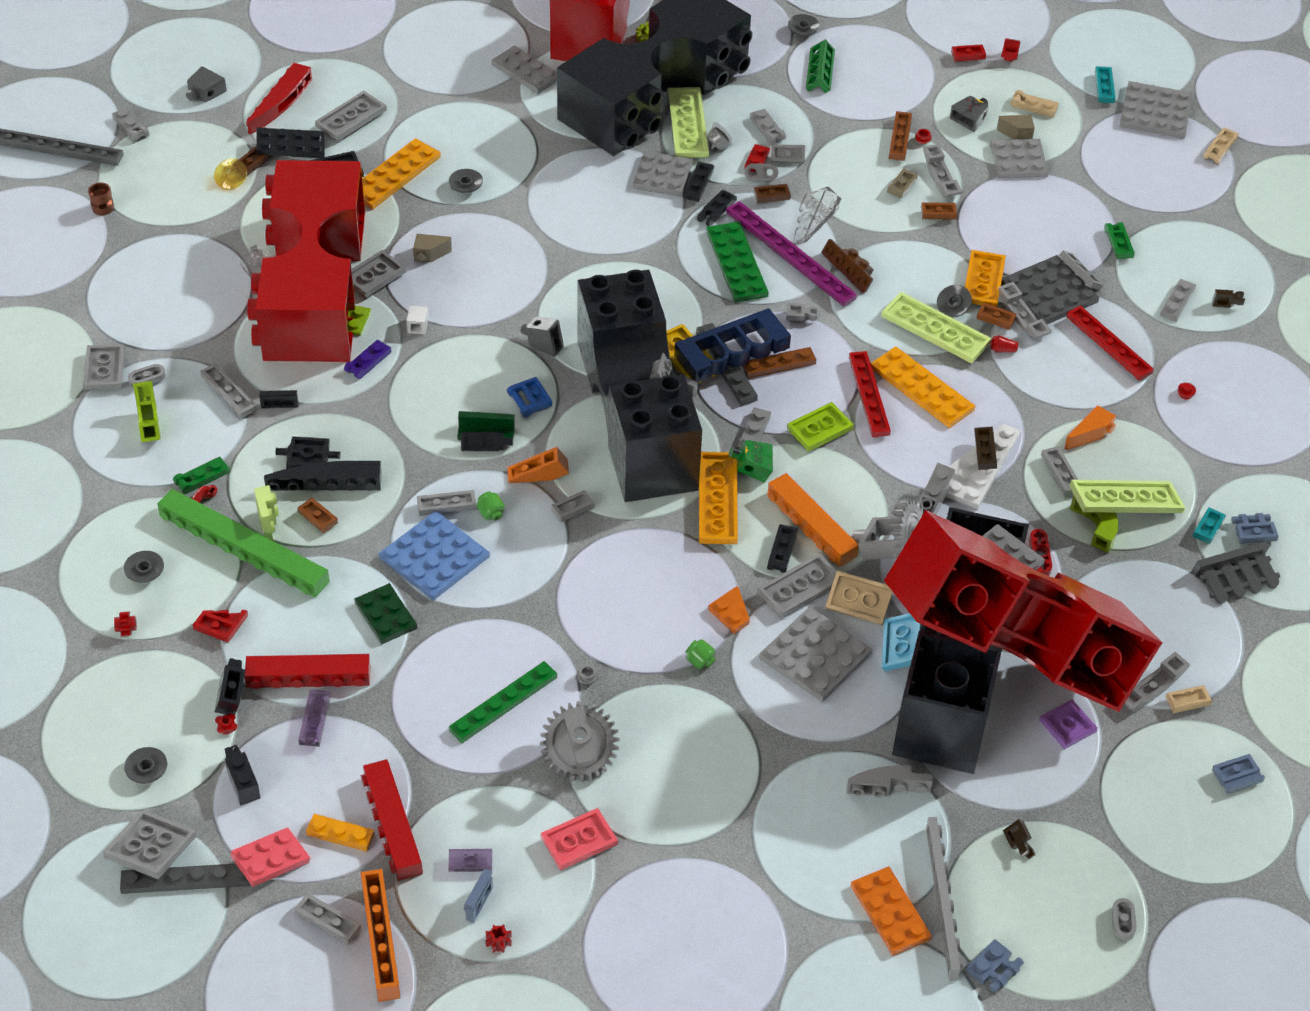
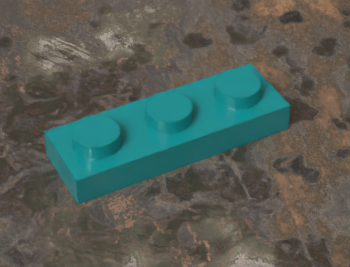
M1096 66L1095 79L1098 102L1115 103L1112 67Z

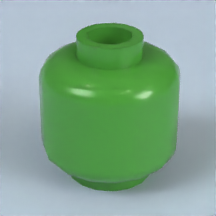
M490 491L479 496L476 505L485 520L492 519L496 521L500 519L505 509V505L499 495Z
M702 639L694 640L685 651L687 653L686 659L698 669H703L705 666L709 668L716 660L713 657L715 649Z

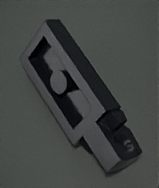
M461 432V451L503 450V446H513V438H503V433Z

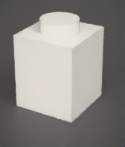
M410 305L407 316V332L410 334L426 335L428 307Z

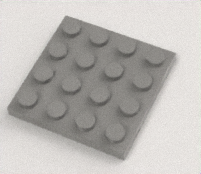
M1128 81L1119 126L1185 139L1193 93Z
M809 606L759 654V658L823 702L872 654L873 649Z

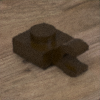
M1215 289L1212 306L1230 308L1231 304L1244 305V292L1237 291L1234 293L1233 290Z
M1018 819L1003 830L1010 847L1015 850L1018 848L1022 857L1026 856L1027 859H1031L1036 855L1033 848L1027 842L1032 837L1023 820Z

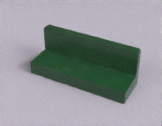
M459 411L457 439L461 440V432L503 433V438L514 439L515 414Z

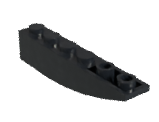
M381 461L321 462L264 475L265 486H270L271 491L381 490L382 469Z

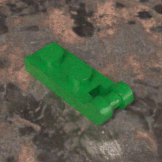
M1117 222L1114 225L1105 223L1104 231L1108 235L1116 259L1134 258L1135 252L1123 222Z
M219 456L184 474H176L173 477V481L177 486H180L179 489L183 494H187L229 474L230 470Z

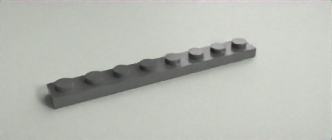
M0 128V145L116 166H118L124 156L121 149Z

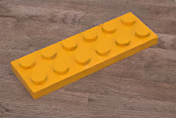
M416 138L362 178L365 206L372 210L438 160L441 157V152Z
M896 346L871 363L874 372L948 428L953 427L975 411L973 403Z
M701 451L699 544H738L737 460L730 458L729 452Z

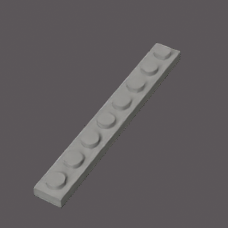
M928 817L926 834L949 981H958L959 973L963 972V960L958 957L960 941L959 938L955 937L957 922L956 919L952 918L954 902L949 899L951 883L946 880L948 864L943 861L945 845L944 843L941 844L940 838H942V827L938 825L937 817Z

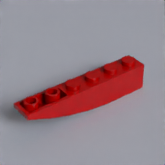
M293 62L287 68L285 74L279 78L277 84L271 88L269 94L263 98L261 104L247 118L248 134L255 133L257 127L263 128L271 123L300 97L312 81L311 67Z

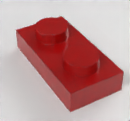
M983 44L952 46L951 48L954 62L986 59Z
M754 144L745 163V168L749 164H765L771 148Z

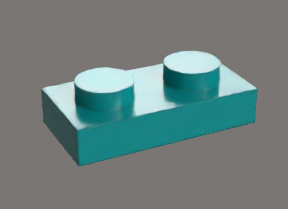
M1208 507L1192 537L1211 544L1226 515Z

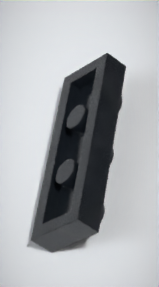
M698 161L683 192L684 199L700 201L714 172L715 165Z

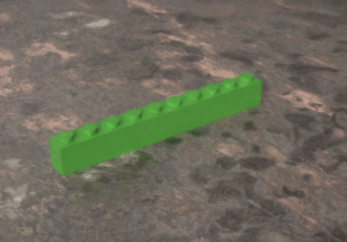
M171 489L157 503L159 515L162 519L169 520L179 528L190 531L194 536L205 539L209 544L222 548L226 553H231L240 560L252 564L255 568L266 571L272 577L285 581L287 585L300 589L304 594H309L316 598L330 582L328 569L174 489Z

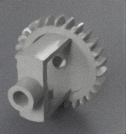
M902 499L894 506L895 510L892 511V514L895 516L872 518L867 529L854 530L852 532V538L858 543L863 560L888 559L899 556L923 515V508H920V503H917V500ZM882 535L894 536L893 540H880Z
M579 701L576 703V708H573L571 703H568V710L560 706L561 714L554 710L553 715L555 719L547 718L551 725H543V728L548 732L540 734L541 737L546 739L540 742V745L546 746L545 749L541 750V753L549 754L544 761H552L549 766L550 769L557 766L555 774L558 775L564 771V779L569 774H571L572 781L575 780L576 776H579L580 782H583L584 775L588 777L589 781L592 780V773L600 777L599 769L607 772L605 764L612 766L613 763L609 758L617 757L612 751L619 750V746L613 744L620 741V738L613 737V735L619 732L618 729H611L615 725V721L607 722L611 715L608 714L603 717V708L596 712V704L591 709L588 708V702H585L584 707H581Z

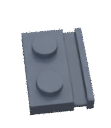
M1250 754L1213 765L1212 768L1214 775L1221 786H1224L1227 794L1262 783L1265 779V776L1261 775L1259 767Z
M483 870L465 902L466 920L472 923L477 919L493 889V877L490 870Z

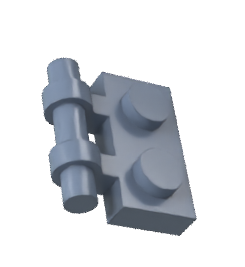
M1256 513L1255 515L1248 516L1246 514H1239L1238 516L1231 517L1232 524H1236L1235 531L1240 544L1278 540L1279 535L1274 522H1270V514Z
M994 939L967 966L966 972L982 985L989 979L992 982L989 985L990 990L996 992L999 988H1004L1008 983L1007 980L1020 971L1024 961L1020 957H1017L1014 961H1009L1008 959L1011 957L1012 952ZM1000 967L1005 969L1001 974L996 973Z

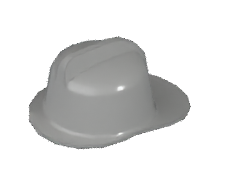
M714 122L707 138L711 142L710 147L712 149L716 147L719 150H723L727 146L732 145V138L724 127Z

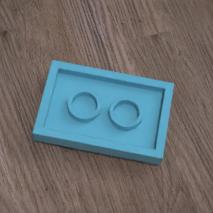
M910 613L884 619L881 667L885 672L911 665L918 632L921 630L922 624L916 622Z

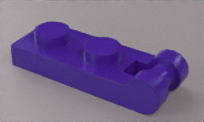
M377 339L353 361L347 362L344 366V371L349 374L353 373L354 377L358 379L363 378L392 352L391 347Z

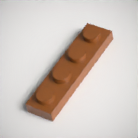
M896 111L888 159L905 161L912 113Z
M811 347L770 355L765 358L751 359L742 368L747 378L750 379L815 365L816 357Z

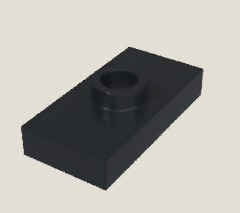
M297 390L259 392L261 408H295L299 406Z

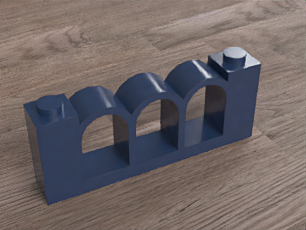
M770 308L676 342L674 356L691 379L699 383L711 378L712 375L724 373L728 365L740 367L747 364L750 357L765 358L771 352L775 354L789 349L791 335ZM757 331L764 340V343L752 342L747 337V334ZM735 339L743 351H732L724 343ZM713 347L721 359L711 360L702 351Z

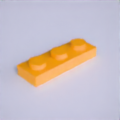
M313 814L307 827L306 835L367 852L375 832L374 829Z

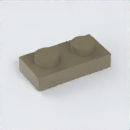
M903 168L888 186L887 192L903 198L918 180V174Z

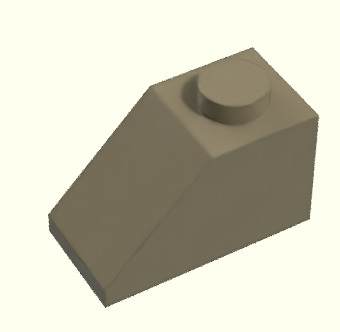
M1031 115L999 116L997 131L1012 139H1033L1035 127Z
M416 234L413 246L414 261L433 262L452 251L451 237Z

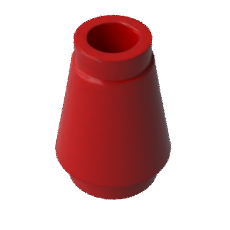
M1000 335L993 336L990 348L995 353L1017 352L1018 342Z

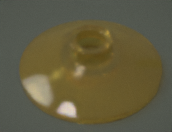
M234 158L222 161L214 171L216 184L225 190L238 188L247 177L245 164Z

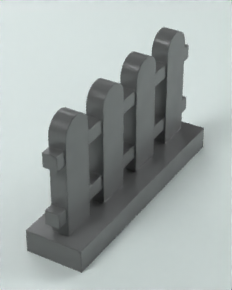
M1266 541L1198 560L1192 569L1195 577L1201 575V581H1205L1211 591L1209 593L1210 598H1214L1219 604L1226 602L1228 593H1232L1235 598L1241 599L1245 594V588H1249L1252 593L1258 594L1262 589V583H1266L1269 588L1275 589L1279 585V578L1281 577L1279 572H1274L1270 564L1271 557L1265 555L1269 549ZM1254 566H1257L1262 577H1257L1253 569ZM1237 571H1240L1245 582H1240L1236 574ZM1223 576L1228 587L1224 588L1218 577Z

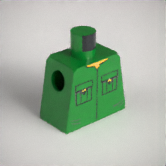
M745 440L740 448L731 447L729 457L737 460V470L765 483L773 472V445Z

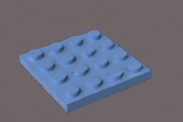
M437 511L431 513L379 552V558L432 601L490 557L488 550Z

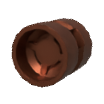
M103 182L92 184L88 189L93 213L96 215L110 214L114 210L110 186Z

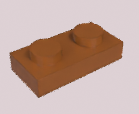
M922 202V219H956V203Z
M983 302L976 319L1010 330L1017 314Z
M310 498L297 508L298 513L323 534L338 524V518L313 498Z

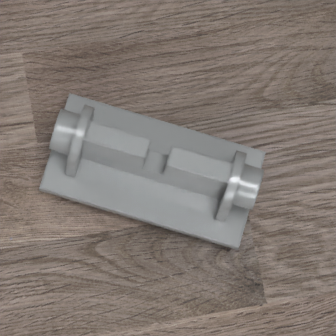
M662 353L661 359L654 361L652 374L649 379L670 375L672 364L664 353Z

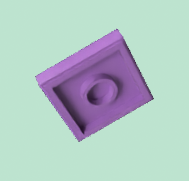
M1073 699L1043 714L1039 719L1064 750L1091 736L1098 730V727Z

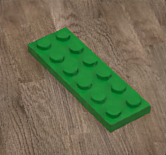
M740 222L706 227V233L734 303L768 297V289Z

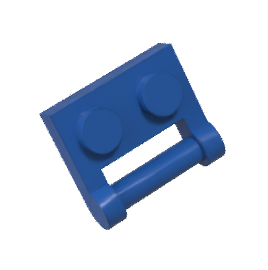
M537 377L507 388L508 395L513 397L524 418L529 417L536 411L552 406L551 398ZM522 391L530 402L529 405L525 404L519 392Z

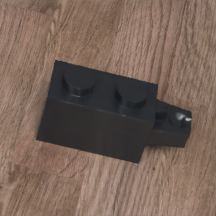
M230 658L228 664L225 665L220 678L215 713L225 715L230 713L236 714L240 705L246 669H242V660Z
M237 745L225 748L227 773L240 805L260 799L259 786L246 753L241 752Z

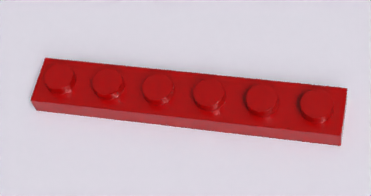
M1081 305L1067 312L1066 317L1136 379L1141 381L1153 374V367Z
M867 351L849 353V361L871 436H890L891 429Z

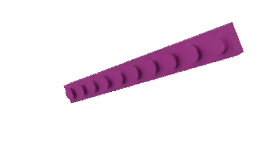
M738 201L727 207L726 213L740 222L744 228L843 307L857 299V294L742 202Z

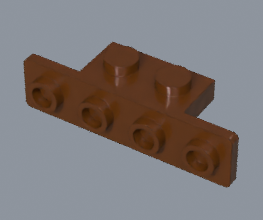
M828 239L821 253L862 293H866L873 282V278L870 275L874 269L869 265L870 263L861 258L855 249H842L832 239Z

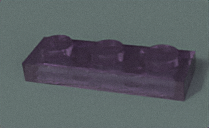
M310 689L298 739L299 745L320 747L331 698L330 691Z

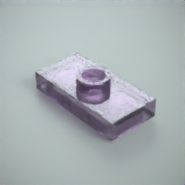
M449 849L448 870L449 872H480L484 869L492 871L493 851L492 849Z

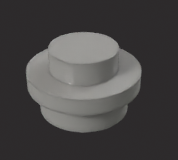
M590 665L582 666L577 673V679L585 685L593 684L597 680V671Z

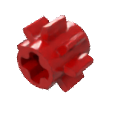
M130 611L120 612L119 617H114L115 632H121V636H131L132 631L137 630L136 616H130Z
M504 924L502 926L493 925L491 931L485 932L487 938L485 940L486 947L491 946L493 953L496 951L504 953L507 946H512V940L510 939L512 931H506Z

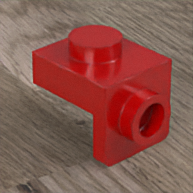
M1005 38L1001 57L1006 61L1017 60L1021 41Z

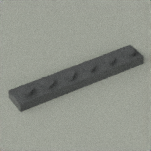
M713 323L696 327V333L700 334L716 327ZM713 347L706 349L714 360L721 359ZM728 365L727 370L722 373V376L739 404L745 405L757 401L758 395L742 369Z
M236 863L170 867L159 879L136 870H121L120 879L121 894L251 886Z

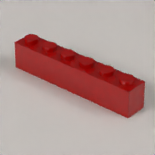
M369 654L246 656L244 676L246 688L370 686L371 664Z
M388 759L363 765L364 774L360 775L363 787L367 786L369 790L366 792L369 804L373 803L374 806L371 809L374 821L379 822L380 826H377L380 839L384 838L385 840L383 849L385 856H390L391 861H388L391 874H396L397 881L422 875V862Z

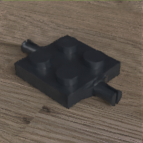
M292 436L288 448L276 447L275 455L287 456L286 468L288 469L307 464L327 462L329 458L340 459L341 451H329L330 439Z

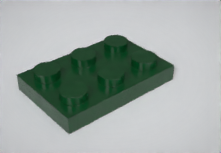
M390 583L354 598L355 605L381 645L417 629V623Z

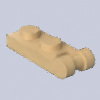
M1016 90L1011 100V105L1015 108L1053 118L1059 105L1058 102L1024 94L1021 90Z
M1223 128L1207 148L1203 158L1207 160L1212 159L1214 163L1220 164L1222 158L1238 139L1239 133Z

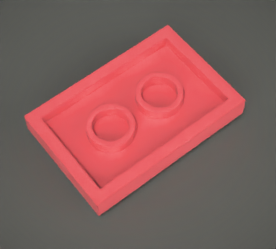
M598 808L541 833V839L560 871L618 845L616 836Z
M288 827L231 851V858L252 887L303 866L310 861V856Z

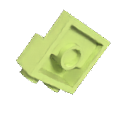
M269 485L254 488L257 512L264 537L273 541L272 533L275 532L274 525H277L276 517L279 516L278 507L274 505L277 504L275 492L271 493Z

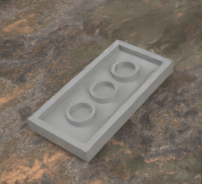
M515 45L492 59L494 67L537 94L557 82V72Z
M362 91L316 120L315 126L336 141H340L387 111V107L366 91Z
M819 553L760 586L758 594L783 618L830 591L837 570Z

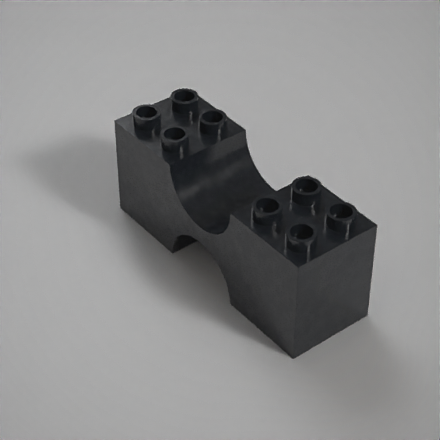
M662 0L649 9L648 40L633 44H622L602 38L557 67V119L612 156L617 155L624 149L633 148L639 139L648 133H655L660 128L662 123L660 102L663 93L667 92L668 88L700 87L701 94L705 96L715 88H722L728 79L737 73L742 74L748 69L751 62L748 56L749 43L753 36L750 30L751 15L727 0Z
M635 269L627 273L606 276L594 275L591 278L577 280V342L592 393L600 392L607 423L608 448L624 502L699 491L702 427L685 375H674L672 368L670 375L649 379L652 374L653 363L661 359L662 353L670 360L666 318L650 270Z
M949 507L946 518L981 536L998 524L1024 544L1029 524ZM922 625L921 630L918 632L902 697L892 755L974 774L1002 649L990 645L985 653Z

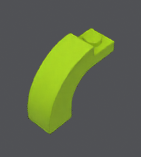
M152 381L133 383L141 443L161 440Z
M1073 496L1070 510L1089 518L1097 527L1091 546L1109 553L1118 531V517L1116 513L1083 512L1075 496Z

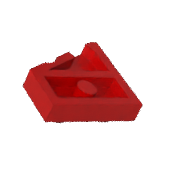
M203 610L193 623V629L229 643L248 617V611L241 610V613H229V610Z

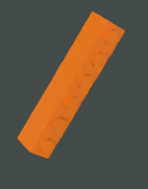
M787 473L768 483V498L774 501L780 510L791 518L792 522L804 532L806 537L816 544L818 549L828 556L831 562H834L840 568L857 558L858 543Z
M377 869L360 872L378 1002L400 999L383 870Z

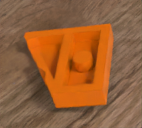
M737 586L708 605V610L734 634L749 625L750 619Z

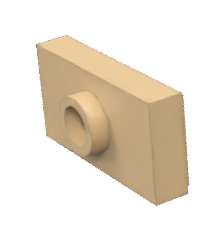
M1204 685L1169 692L1165 696L1173 713L1210 706L1212 703Z

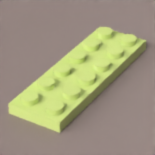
M700 87L668 88L675 156L685 158L709 157Z
M900 292L881 314V317L971 364L990 345L992 339L903 292Z
M1071 480L1069 484L1083 512L1183 513L1185 509L1171 481Z

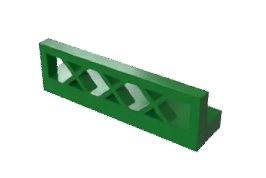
M826 39L810 48L806 80L807 91L817 86L825 93L831 90L835 49Z

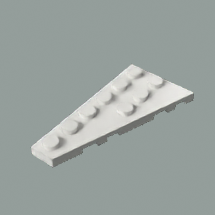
M1003 424L994 431L997 469L978 470L976 446L951 464L949 467L955 469V474L945 497L978 510L1020 436L1021 430Z

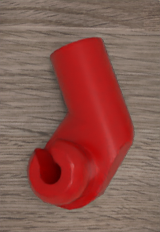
M214 485L202 486L191 499L200 503L202 499L213 498L217 494V487Z

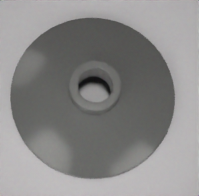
M807 14L795 15L788 21V27L793 33L804 36L816 33L820 26L819 21L815 17Z
M460 169L453 172L449 177L450 187L461 193L474 192L483 184L482 175L473 169Z
M950 285L944 288L937 297L939 311L949 317H959L965 314L972 304V296L969 290L961 285Z
M153 551L136 552L129 556L124 563V572L127 578L138 583L155 580L164 569L162 557Z
M139 748L127 757L124 765L125 773L130 780L136 783L146 784L154 782L166 772L167 758L157 748Z

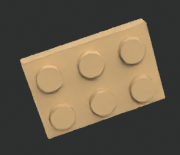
M837 571L825 609L883 626L893 592L888 585Z

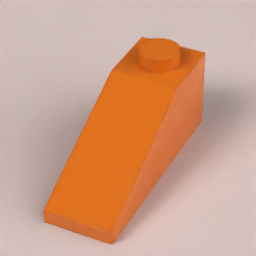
M1097 405L1067 436L1064 449L1069 450L1103 439L1108 433L1111 434L1116 427L1114 423L1116 415Z
M558 447L507 467L509 483L550 481L569 474L568 459Z

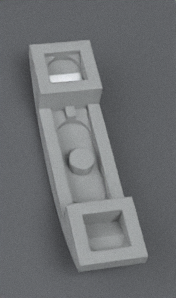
M940 145L924 146L923 151L926 163L939 191L945 197L962 194L957 180H953L944 162L945 155Z
M1014 282L998 287L999 294L1007 310L1017 314L1015 322L1028 335L1038 339L1052 333V330L1043 319L1038 320L1021 299L1023 293Z
M1172 653L1161 662L1157 670L1135 686L1124 704L1132 711H1136L1149 704L1166 691L1190 667V664L1178 653Z

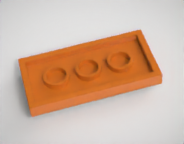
M889 866L851 881L850 886L892 956L931 940V933Z

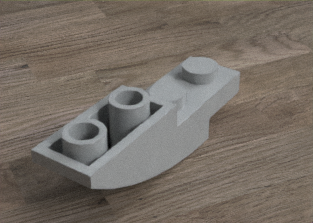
M937 462L925 491L917 502L920 503V508H923V513L927 510L937 514L948 492L955 469Z
M908 765L878 767L848 778L846 794L888 797L889 790L930 793L933 774L912 773V766Z

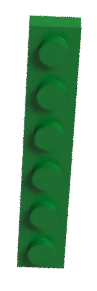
M545 661L541 662L449 726V731L463 744L557 678V672Z

